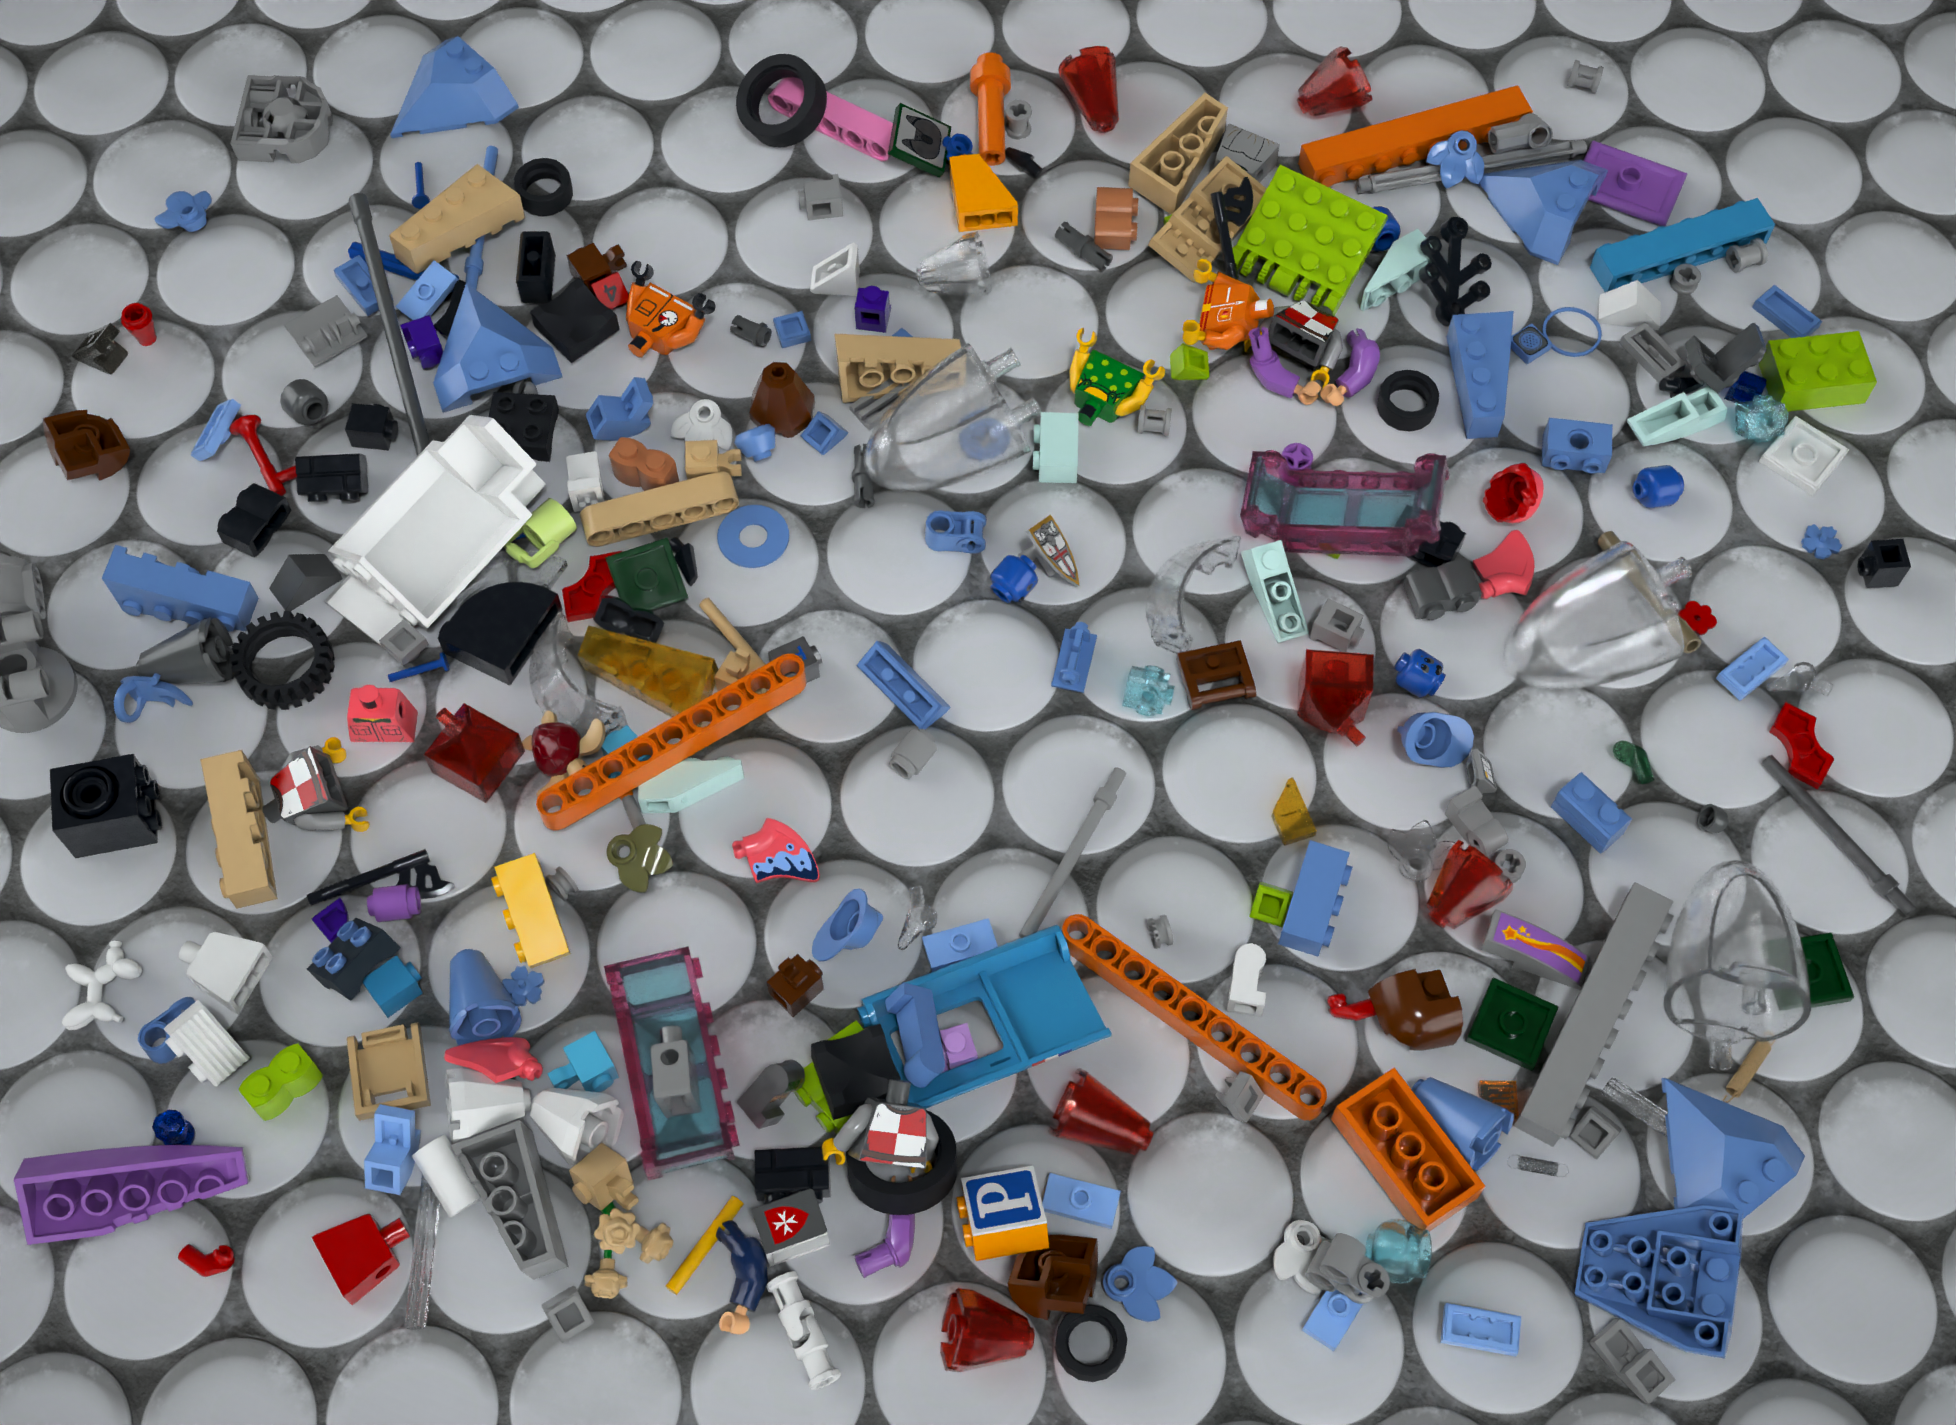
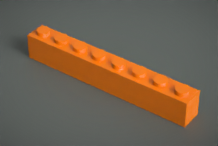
M1517 85L1302 144L1298 165L1304 176L1330 187L1340 182L1356 180L1365 175L1376 172L1381 173L1394 167L1410 165L1416 161L1426 159L1433 145L1437 142L1448 141L1449 137L1457 131L1464 130L1470 132L1475 137L1477 144L1489 143L1488 131L1491 130V127L1519 121L1523 115L1532 113L1533 110ZM1460 140L1458 143L1459 149H1466L1467 143Z

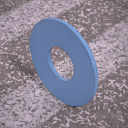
M747 505L735 509L723 519L718 529L717 540L720 551L730 562L745 568H758L773 563L784 553L789 542V529L785 519L774 509L762 505ZM750 525L763 527L767 531V539L764 544L755 548L743 545L739 536L745 527Z

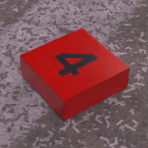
M614 272L589 284L594 296L610 309L620 306L628 300L629 294L618 272Z

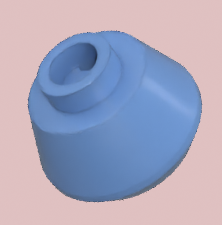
M765 424L736 435L734 444L746 458L752 456L754 462L772 456L770 449L775 448V428L770 424Z

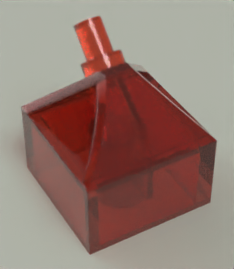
M1306 649L1298 680L1297 716L1318 729L1328 733H1338L1341 737L1346 736L1356 747L1362 744L1366 737L1355 725L1364 721L1373 692L1374 654Z
M465 703L462 704L455 715L446 708H443L437 713L436 718L445 728L424 754L428 766L435 775L487 803L525 752L519 733Z

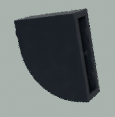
M506 582L483 589L466 600L451 620L442 625L438 636L441 648L446 655L507 685H511L563 610L558 593L540 585L527 582Z

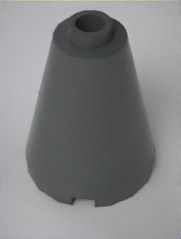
M204 618L142 652L136 663L139 676L152 677L157 673L161 675L159 681L170 684L226 682L234 678L228 646L233 645L231 636L219 619Z

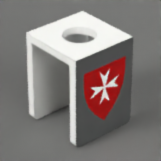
M807 1189L751 1209L769 1267L827 1247L830 1244L827 1228L813 1189Z

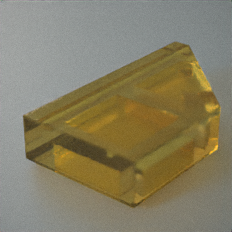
M1289 778L1271 816L1284 846L1314 837L1317 832L1294 778Z

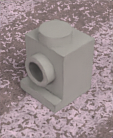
M833 174V179L816 180L803 183L804 190L798 191L800 209H806L808 220L843 216L838 174Z
M1328 598L1313 623L1310 639L1313 641L1318 639L1346 653L1350 645L1357 647L1363 636L1364 629L1360 628L1364 615Z

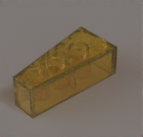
M589 625L578 653V657L585 670L670 717L678 715L711 696L716 684L715 675L718 672V667L714 658Z

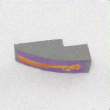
M1495 909L1490 919L1481 948L1485 952L1513 961L1512 967L1578 990L1582 987L1590 956L1549 931Z

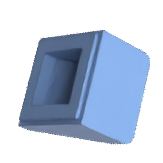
M818 411L800 436L818 452L825 455L844 439L849 432L829 415Z

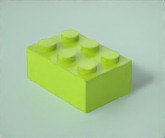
M1859 331L1769 340L1764 357L1758 363L1774 413L1863 404L1867 401L1877 383Z

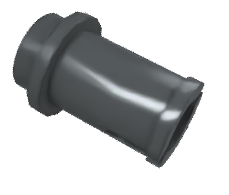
M740 315L735 316L732 324L737 325V327H730L732 334H737L753 341L755 346H765L769 342L772 331L766 323L758 324Z

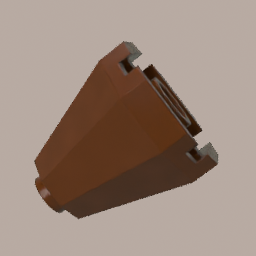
M773 362L763 369L754 387L749 412L750 419L757 427L770 424L775 428V433L783 434V437L792 438L806 429L813 419L815 396L788 363Z

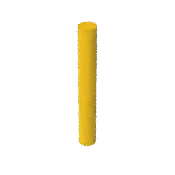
M731 1196L665 1287L675 1295L680 1292L717 1242L716 1232L720 1227L725 1231L726 1228L722 1224L733 1220L744 1205L741 1200Z

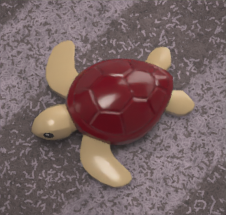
M548 710L544 713L541 719L542 724L535 727L532 735H529L522 741L524 749L533 752V757L539 770L545 775L551 776L549 783L538 790L537 798L545 789L588 766L582 760L583 756L598 752L604 743L605 725L602 721L595 718L587 734L581 738L580 733L573 726L557 722L555 713Z

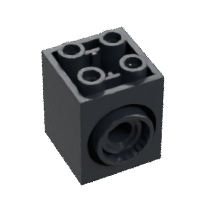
M134 754L50 769L52 831L75 859L158 843L157 830L162 829L161 816L159 811L156 810L155 800L160 799L159 786L156 780L150 778L146 765H141Z

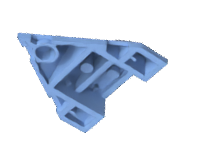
M459 36L445 40L423 55L390 136L391 138L403 137V133L412 131L426 134L467 128L468 123L482 121L485 122V125L496 124L518 109L519 106L495 68Z
M1582 160L1484 173L1477 185L1481 186L1488 194V200L1512 232L1518 234L1530 255L1558 265L1571 242L1572 230L1590 195L1596 196L1608 170Z
M466 283L433 382L443 413L473 404L470 396L472 394L530 378L531 382L536 386L563 378L553 347Z
M1661 1078L1663 1093H1666L1668 1114L1665 1115L1670 1169L1671 1174H1674L1677 1196L1673 1197L1675 1209L1700 1205L1743 1210L1744 1219L1797 1175L1805 1155L1782 1125L1669 1079Z

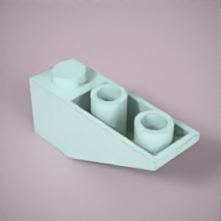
M1419 229L1393 242L1364 290L1360 306L1362 311L1372 306L1377 307L1381 305L1388 297L1397 292H1405L1412 284L1420 280L1419 270L1428 263H1432L1429 257L1421 251V242L1426 237Z
M1278 540L1242 551L1241 554L1250 584L1277 643L1309 634L1282 541Z
M720 757L716 760L701 761L697 758H686L638 786V801L642 814L676 813L744 779L742 761L731 757Z

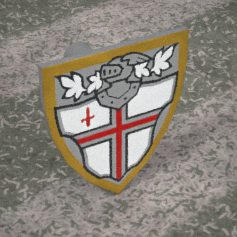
M1050 514L1026 531L1034 545L1019 553L1018 557L1020 558L1021 555H1025L1032 561L1038 558L1049 577L1058 573L1066 581L1078 587L1080 586L1078 571L1073 555L1061 530Z

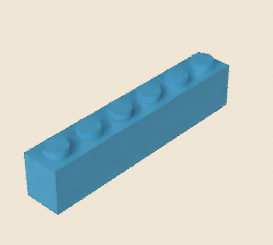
M1758 198L1746 202L1739 201L1727 208L1714 209L1705 215L1686 218L1679 223L1667 227L1660 226L1651 232L1642 235H1632L1626 240L1613 244H1604L1596 249L1590 269L1604 292L1611 291L1636 280L1642 284L1673 274L1675 268L1681 264L1698 266L1726 257L1727 249L1733 245L1740 247L1749 244L1755 238H1760L1767 244L1775 223Z

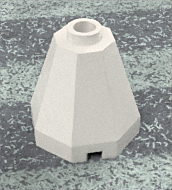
M463 1068L446 1070L445 1089H449V1095L446 1098L449 1136L450 1140H452L451 1145L519 1119L524 1121L525 1111H531L529 1089L523 1090L521 1081L508 1079L495 1083L481 1072Z
M553 1087L538 1093L530 1105V1117L534 1124L572 1167L599 1144L603 1143L609 1148L614 1146L619 1136L624 1113L621 1108L616 1106L619 1105L617 1099L606 1093Z

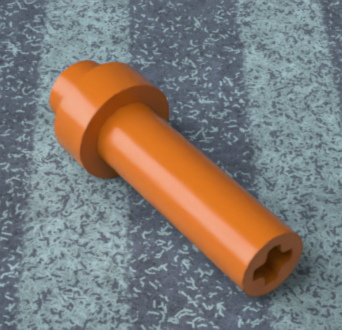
M988 52L981 54L977 58V63L970 70V89L978 97L979 154L989 166L1003 163L1006 158L1004 96L1011 89L1010 68L1003 63V58L999 54Z

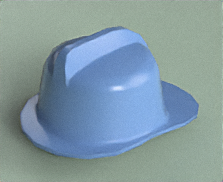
M1437 712L1416 713L1405 722L1404 726H1398L1397 731L1401 734V741L1406 754L1412 761L1419 764L1442 768L1453 767L1460 764L1469 755L1473 747L1474 735L1471 726L1466 720L1454 715Z
M859 888L848 893L836 911L817 932L812 945V955L816 960L827 961L837 955L842 949L863 948L872 940L883 921V915L867 903L868 898L865 891Z

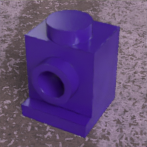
M873 285L866 288L859 287L854 307L856 329L886 333L891 312L889 291L880 290V288ZM866 312L879 314V320L865 318Z
M430 315L400 325L412 359L419 357L423 369L434 367L440 363L443 349Z

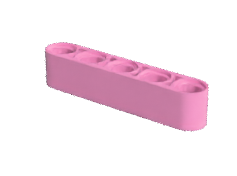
M795 77L782 78L768 95L770 105L779 113L791 118L803 102L804 85L801 79ZM826 91V110L815 130L877 160H888L891 156L888 155L893 123Z

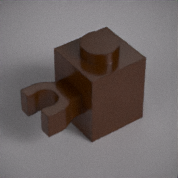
M594 243L578 248L566 255L571 275L575 280L579 278L592 294L593 292L589 284L612 274L611 271H618L627 267L623 259L625 254L619 244L611 247L603 255Z
M799 954L792 959L788 957L778 966L779 971L767 981L769 994L792 1017L796 1016L824 990L821 977L823 972L811 959L805 961Z

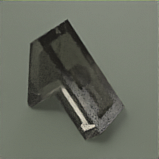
M109 323L89 333L71 356L79 362L111 375L128 356V351L114 340L120 333V330Z

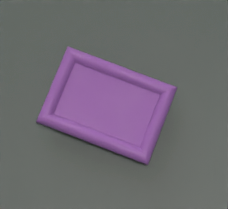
M1592 141L1583 161L1608 170V173L1596 196L1590 195L1588 201L1659 226H1666L1687 173Z

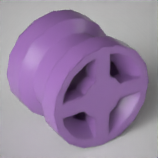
M1292 443L1286 446L1282 452L1279 465V473L1282 478L1291 483L1305 481L1309 477L1313 462L1311 449L1301 443Z

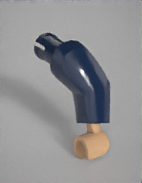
M731 1220L722 1224L730 1234L727 1235L719 1227L716 1237L731 1252V1263L736 1274V1280L729 1302L736 1305L737 1308L735 1312H725L721 1316L719 1327L722 1331L741 1335L747 1332L750 1326L749 1318L746 1315L747 1311H756L768 1283L767 1260L760 1241L755 1237H747L736 1222Z

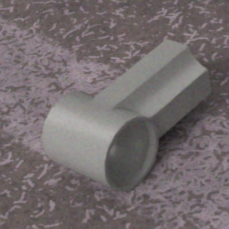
M1533 113L1523 115L1519 121L1493 126L1488 131V142L1494 154L1529 146L1534 149H1542L1551 142L1553 137L1552 128Z

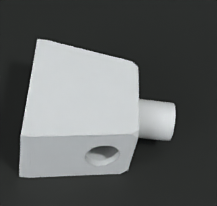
M211 932L202 946L191 941L185 942L179 952V960L190 964L186 975L192 983L236 1014H239L273 958L266 946L260 942L218 932Z

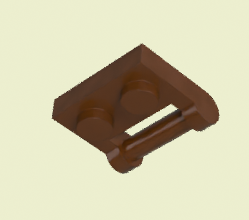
M1241 640L1177 653L1176 660L1191 710L1200 709L1203 704L1244 696L1245 699L1256 697L1255 683ZM1239 677L1241 681L1239 684L1199 692L1197 686Z

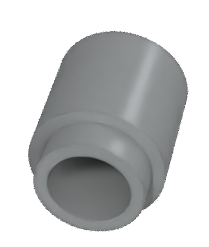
M911 729L892 752V759L889 762L890 767L905 779L918 775L937 751L933 735L924 729Z

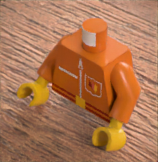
M1198 260L1197 268L1199 270L1195 269L1193 274L1195 281L1200 284L1211 281L1212 284L1206 287L1200 322L1186 320L1183 324L1182 330L1184 332L1182 339L1187 345H1193L1200 340L1201 344L1207 345L1209 350L1218 348L1228 350L1239 342L1250 339L1249 332L1258 327L1259 319L1273 317L1274 305L1271 299L1260 300L1251 285L1219 271L1216 274L1212 272V265L1208 260Z

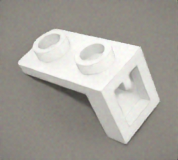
M593 451L567 456L566 463L569 477L567 486L574 512L582 511V509L589 505L604 502L597 452Z

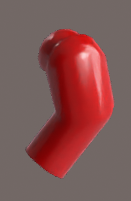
M1343 993L1331 995L1327 998L1330 1006L1328 1011L1333 1017L1359 1021L1376 1015L1371 999L1347 1004L1346 995Z

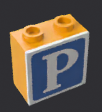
M1033 1165L961 1178L963 1196L956 1197L960 1219L967 1218L968 1224L962 1225L965 1246H973L976 1261L1049 1248L1047 1220Z

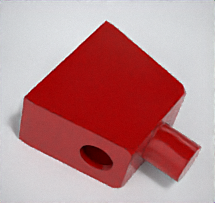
M365 1214L318 1233L312 1239L341 1294L353 1305L399 1267L400 1263L392 1248L408 1239L410 1234L400 1218L380 1228L371 1214Z

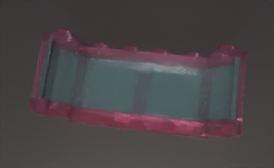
M1253 451L1240 517L1246 534L1257 538L1259 534H1263L1275 541L1281 540L1285 552L1412 556L1418 553L1419 545L1427 541L1433 544L1440 540L1442 502L1445 483L1450 476L1446 455L1434 453L1420 456L1415 461V473L1405 471L1384 473L1371 470L1365 472H1346L1343 470L1314 471L1311 469L1297 471L1290 470L1286 458L1277 451Z
M689 946L604 966L607 983L610 985L612 1004L616 1013L641 1139V1157L648 1180L661 1178L664 1173L728 1158L729 1161L734 1160L733 1147L740 1146L735 1124L729 1125L735 1122L731 1101L724 1102L722 1090L728 1089L724 1067L719 1069L716 1067L715 1057L721 1055L717 1035L710 1036L707 1024L714 1023L709 1002H702L697 979L703 978L699 957L692 958ZM663 1027H681L682 1039L688 1041L694 1053L702 1111L700 1113L666 1118L654 1099L651 1046L661 1043L660 1029Z

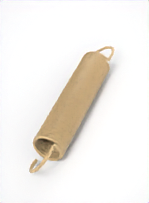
M1766 1034L1762 1039L1757 1040L1726 1086V1090L1732 1095V1098L1725 1103L1730 1102L1734 1097L1741 1096L1771 1051V1046L1776 1040L1774 1034ZM1768 1035H1773L1774 1041L1772 1042V1044H1770L1763 1038Z

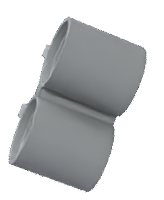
M1337 1233L1332 1242H1321L1305 1274L1307 1280L1314 1286L1329 1292L1337 1290L1358 1304H1365L1373 1298L1384 1295L1390 1285L1387 1271L1364 1255L1366 1252L1365 1246L1354 1237L1343 1233Z

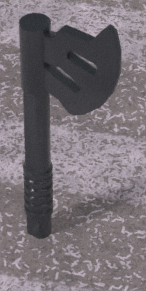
M1248 177L1243 178L1240 187L1228 188L1224 195L1222 192L1210 194L1219 232L1226 275L1237 280L1239 276L1227 222H1233L1240 227L1246 222L1251 213L1253 191ZM1244 196V201L1234 199L1233 197ZM1231 206L1239 209L1240 213L1226 210L1225 207Z
M426 849L306 895L309 904L312 906L396 873L399 874V881L396 885L408 884L410 887L417 886L421 899L436 898L454 889L455 885L452 882L441 880L436 866L428 864L430 858ZM412 868L417 873L415 886L411 885ZM427 875L431 877L432 888H426Z

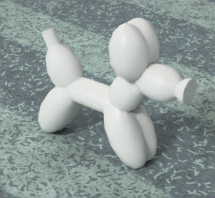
M109 942L111 948L106 953L107 964L99 967L95 972L87 966L77 963L66 966L65 970L73 981L88 987L87 1002L72 1008L64 1016L62 1025L66 1029L78 1030L87 1026L94 1019L108 1022L113 1020L118 1023L123 1021V1017L116 1014L110 1005L102 1002L103 985L112 981L116 975L122 979L132 980L140 977L142 969L137 962L131 959H124L123 950L120 948L122 942Z

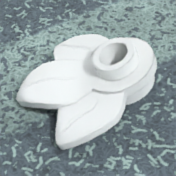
M702 399L693 404L690 412L676 418L672 425L671 437L685 439V441L717 440L719 448L730 450L733 441V431L731 425L721 418L719 406L712 400ZM709 410L711 413L709 417L701 418L699 416L700 412Z
M1296 1220L1289 1224L1284 1232V1243L1279 1245L1274 1253V1270L1278 1279L1285 1280L1294 1276L1295 1281L1302 1289L1314 1295L1318 1294L1321 1289L1310 1283L1305 1274L1321 1242H1332V1240L1320 1236L1318 1228L1309 1221ZM1297 1234L1304 1238L1305 1245L1299 1242Z

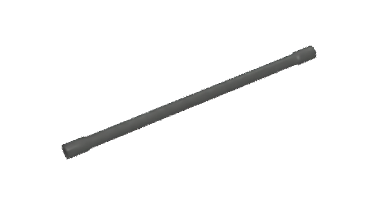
M356 193L349 197V204L354 222L358 228L418 456L430 444L373 229L372 215L367 196L363 193Z

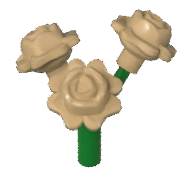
M613 1201L601 1211L602 1215L599 1217V1226L594 1232L596 1239L601 1240L599 1246L604 1250V1258L600 1259L599 1270L595 1271L592 1275L584 1276L585 1286L591 1287L592 1293L598 1298L612 1299L618 1295L620 1289L627 1287L628 1278L614 1270L615 1260L612 1259V1250L617 1254H622L625 1246L633 1248L636 1240L642 1244L640 1260L649 1264L653 1259L656 1261L664 1259L673 1246V1240L669 1235L671 1229L669 1226L661 1223L651 1231L643 1226L640 1227L637 1222H634V1213L620 1211L615 1207Z

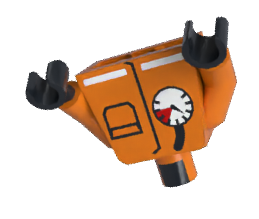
M635 261L631 266V272L636 277V282L631 284L626 311V321L629 325L630 335L633 338L628 345L629 350L637 357L642 358L650 348L662 355H668L674 349L693 343L705 322L704 315L715 311V302L708 299L703 307L706 295L698 293L694 296L692 300L693 305L651 282L647 286L644 285L646 280L652 278L654 270L651 265L647 264L645 272L640 275L642 264L640 261Z

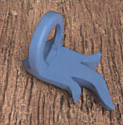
M157 673L152 677L127 676L122 678L120 681L122 684L115 694L114 711L121 722L132 723L141 715L146 701L164 702L171 707H174L175 699L188 706H192L193 702L176 686L159 681L161 675ZM127 693L137 702L136 710L130 716L124 708V700Z

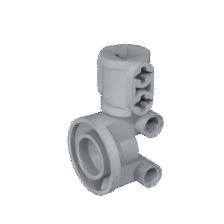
M2 555L0 556V727L15 733L36 732L59 721L71 708L77 694V676L73 667L63 655L52 649L40 647L35 641L43 639L41 619L46 617L42 580L36 564H29L25 559L16 556Z

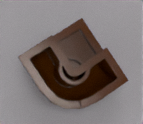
M88 409L43 418L44 433L50 454L55 465H59L67 481L96 474L100 481L114 475L128 461L130 447L112 418L107 420L101 416L88 414Z
M1416 969L1400 972L1378 982L1368 990L1378 1021L1386 1036L1390 1033L1399 1042L1410 1046V1050L1424 1051L1451 1046L1459 1039L1463 1026L1459 996H1450L1441 970L1417 973Z
M1048 1235L1049 1248L1019 1253L1017 1255L1008 1281V1290L1012 1300L1021 1310L1033 1317L1044 1320L1049 1319L1051 1310L1084 1314L1088 1297L1093 1298L1098 1268L1097 1238Z

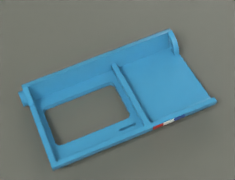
M1058 925L905 982L932 990L936 1015L973 1001L982 1002L1003 1044V1048L997 1052L939 1074L925 1088H919L911 1083L908 1102L929 1108L1112 1035L1110 1029L1104 1025L1070 960L1067 942ZM899 984L861 999L862 1006L857 1008V1012L864 1028L881 1024L890 1055L901 1080L909 1081L905 1076L904 1065L891 1038V1034L899 1030L896 1014L887 1012L885 1000L901 985Z

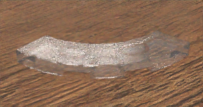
M533 550L527 551L531 557L538 552ZM506 551L498 552L453 600L449 607L458 610L466 600L479 591L506 582L533 583L551 590L567 568V561L556 555H551L538 567L530 568L524 563H519L508 555Z

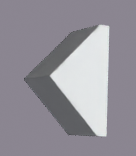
M853 242L813 266L810 291L814 294L857 296L860 274L858 245Z
M1638 280L1599 295L1598 323L1636 328L1646 322L1653 330H1659L1661 302Z

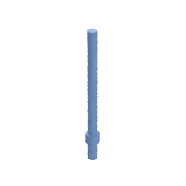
M488 146L486 148L483 168L492 175H495L498 148ZM485 235L475 240L476 244L471 246L470 255L466 258L464 272L466 273L465 282L476 290L478 277L482 274L484 261L481 258Z

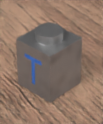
M804 636L768 651L769 662L784 654L798 655L804 662L806 683L820 677L818 664L822 663L821 656L816 646H809ZM789 672L786 673L784 676L793 677L797 673Z

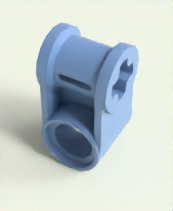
M934 511L926 519L925 542L930 549L938 552L955 551L970 554L982 552L986 547V541L983 539V527H985L987 521L986 516L975 511ZM940 529V530H944L945 532L939 533V532H936L935 530Z
M185 997L176 1001L168 1010L140 1029L138 1042L153 1062L159 1064L167 1063L177 1056L165 1043L170 1036L163 1028L183 1013L181 1012L182 1010L185 1011L195 1003L194 998ZM166 1038L161 1045L152 1047L157 1039Z

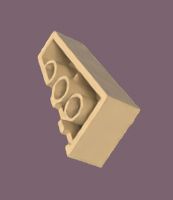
M834 334L843 403L855 402L861 397L873 395L874 399H879L900 384L904 386V383L907 382L910 385L901 390L898 396H903L912 389H915L920 394L965 388V366L959 339ZM890 378L895 382L878 393L867 394Z

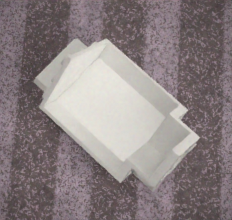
M469 415L444 442L433 440L328 550L335 558L332 561L333 565L348 576L324 602L380 646L379 640L403 619L412 627L419 625L428 628L533 515L526 506L546 485L532 470L537 465L536 462L494 418Z

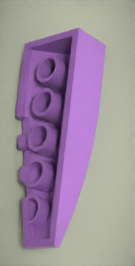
M158 1145L97 1149L24 1158L14 1177V1184L27 1245L103 1236L114 1232L117 1227L131 1222L136 1224L148 1220L150 1215L168 1209L170 1212L183 1207L184 1203L198 1198L203 1200L248 1184V1175L243 1147Z

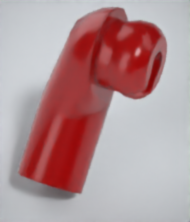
M188 1244L178 1255V1260L203 1277L226 1272L235 1261L233 1249L227 1245H220L219 1250L215 1249L212 1253L205 1255Z

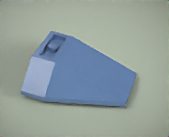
M1700 1205L1587 1222L1585 1224L1575 1296L1618 1318H1622V1320L1684 1352L1725 1359L1732 1334L1741 1263L1743 1210Z

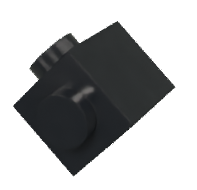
M352 403L345 431L352 447L389 451L391 441L396 438L398 433V423L394 420L389 407H384L380 404L364 405Z
M1904 539L1873 540L1869 543L1857 563L1858 573L1860 576H1863L1866 588L1899 586L1911 568Z

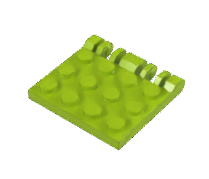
M1280 165L1240 239L1232 248L1237 271L1244 262L1240 272L1245 276H1249L1258 258H1261L1266 262L1258 274L1257 282L1264 285L1274 267L1277 266L1278 268L1269 283V288L1290 296L1299 278H1302L1303 280L1295 292L1294 300H1303L1313 283L1320 288L1313 296L1311 304L1320 307L1326 295L1330 292L1323 306L1330 308L1333 316H1335L1387 222L1388 215Z

